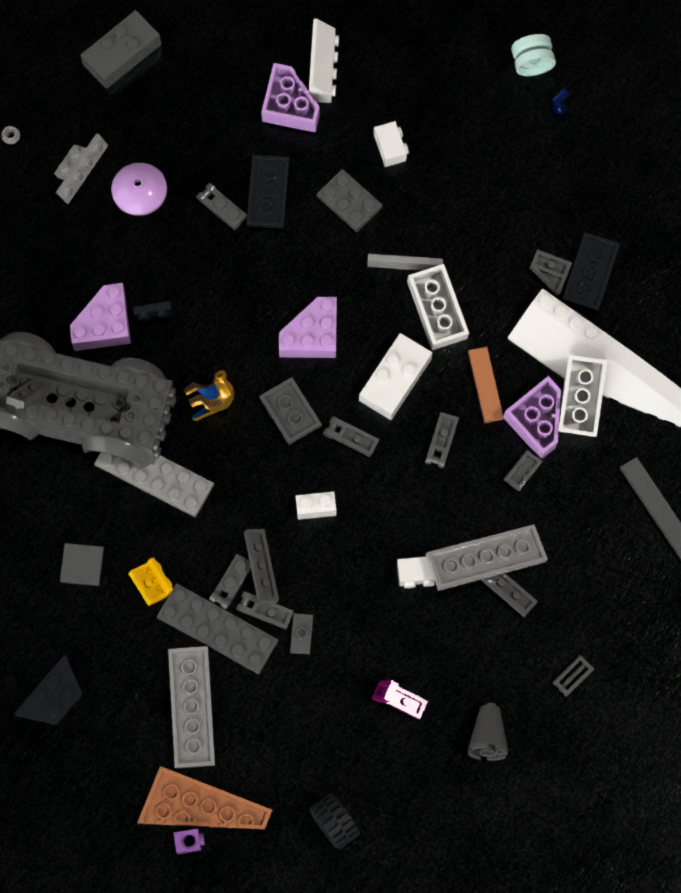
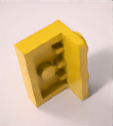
M154 557L150 558L146 564L129 572L130 577L148 606L167 598L173 591L171 581L166 578L161 565L156 562Z

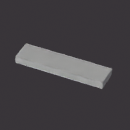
M368 254V267L423 271L443 264V259Z

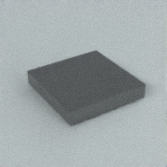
M65 543L60 582L100 586L104 547Z

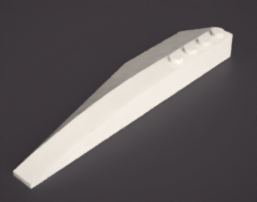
M544 289L540 291L508 336L510 341L562 378L565 377L567 356L569 355L608 360L602 396L618 400L619 403L647 414L650 413L661 420L675 423L676 426L681 427V388L553 295Z

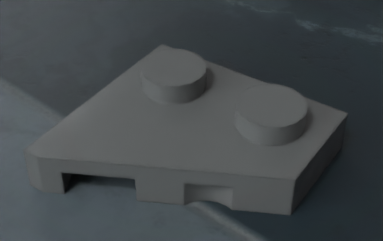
M537 250L530 269L559 297L572 262Z

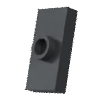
M527 450L506 475L504 481L519 492L543 461Z
M293 614L290 653L310 655L313 615Z

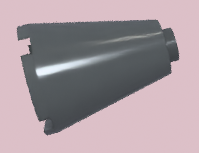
M485 703L480 707L468 747V754L473 758L481 760V756L487 757L488 761L502 760L508 755L501 711L494 703Z

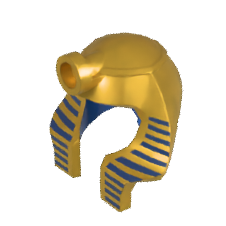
M222 370L215 374L213 384L201 385L193 382L184 388L186 395L194 391L202 394L189 400L192 407L200 404L205 406L192 417L194 421L201 420L208 415L228 408L234 400V389L227 380L225 371Z

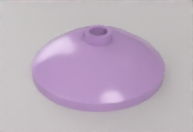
M133 163L125 166L116 174L112 182L111 191L114 202L122 211L131 215L141 216L154 212L162 205L167 194V184L163 174L156 167L146 163ZM140 182L141 185L136 186L135 183Z

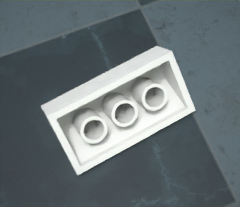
M318 19L313 20L309 94L316 102L331 103L332 96H335L336 85L332 84L333 79L336 80L337 69L334 68V63L338 61V52H335V46L339 45V35H335L336 28Z

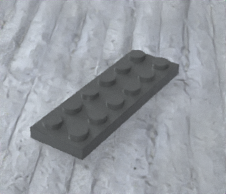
M177 583L157 615L159 620L258 675L278 643V639Z

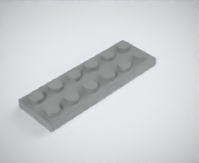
M101 452L94 463L95 466L195 518L214 486L213 482L162 456H159L158 459L155 458L154 465L151 464L144 468L126 458L115 457V455L112 456L111 454Z
M535 525L426 553V558L438 591L541 564L548 560Z
M208 646L168 649L175 769L215 766Z

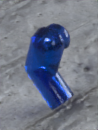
M564 88L552 100L553 110L556 114H562L566 111L563 101L569 96V92Z

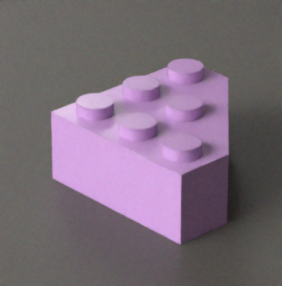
M273 64L261 112L262 122L316 132L320 117L319 105L313 100L308 89L297 77L292 66Z
M123 283L104 285L70 325L71 341L75 351L131 343Z
M317 297L279 332V357L336 358L337 297Z
M549 376L504 413V419L541 460L553 451L558 443L561 389Z

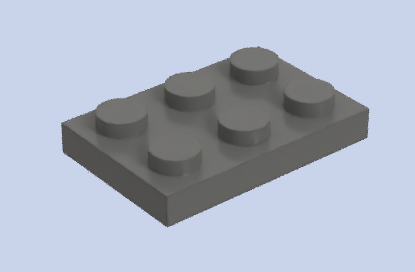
M343 169L317 193V197L356 232L382 208V204Z
M292 377L259 396L288 445L322 426Z

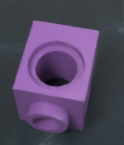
M198 829L174 832L177 854L202 851L201 846L205 845L204 835L199 833ZM187 836L195 837V844L191 847H187L184 844Z

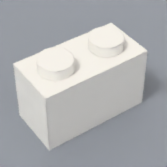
M396 122L374 127V137L384 166L387 167L406 161V155L409 154L406 143L402 142V130L400 127H397Z
M334 492L296 495L298 520L336 516Z
M426 557L397 560L399 586L414 588L418 584H423L425 587L435 585V580Z

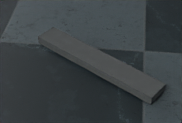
M636 457L621 466L620 469L681 559V522Z

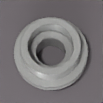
M12 126L6 127L1 134L2 140L6 144L17 143L20 139L19 130ZM10 134L14 135V137L8 138Z

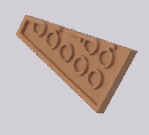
M160 766L137 823L265 829L272 810Z

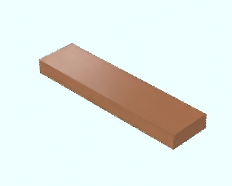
M483 347L469 350L468 354L484 423L503 420L504 417L488 349Z

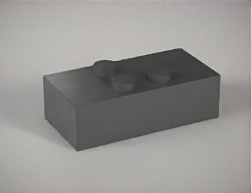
M135 10L80 55L82 63L107 89L161 45L160 34Z

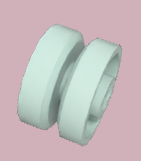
M529 35L515 41L512 45L511 50L515 59V68L519 75H539L551 70L555 66L556 60L552 52L551 39L547 35Z

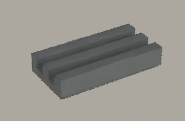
M580 655L553 681V684L567 697L594 668ZM581 661L583 664L561 685L559 681ZM587 667L588 670L566 690L565 687Z

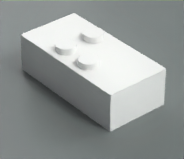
M444 264L408 275L407 283L431 350L467 339L469 331Z
M400 333L359 394V401L392 420L431 361L432 352Z
M573 355L567 356L558 432L597 437L608 360Z

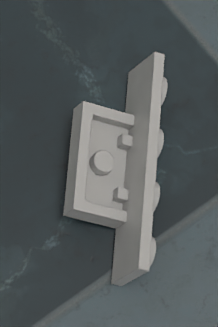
M99 134L94 136L87 148L73 145L54 173L58 178L64 180L56 193L67 204L108 147V144Z

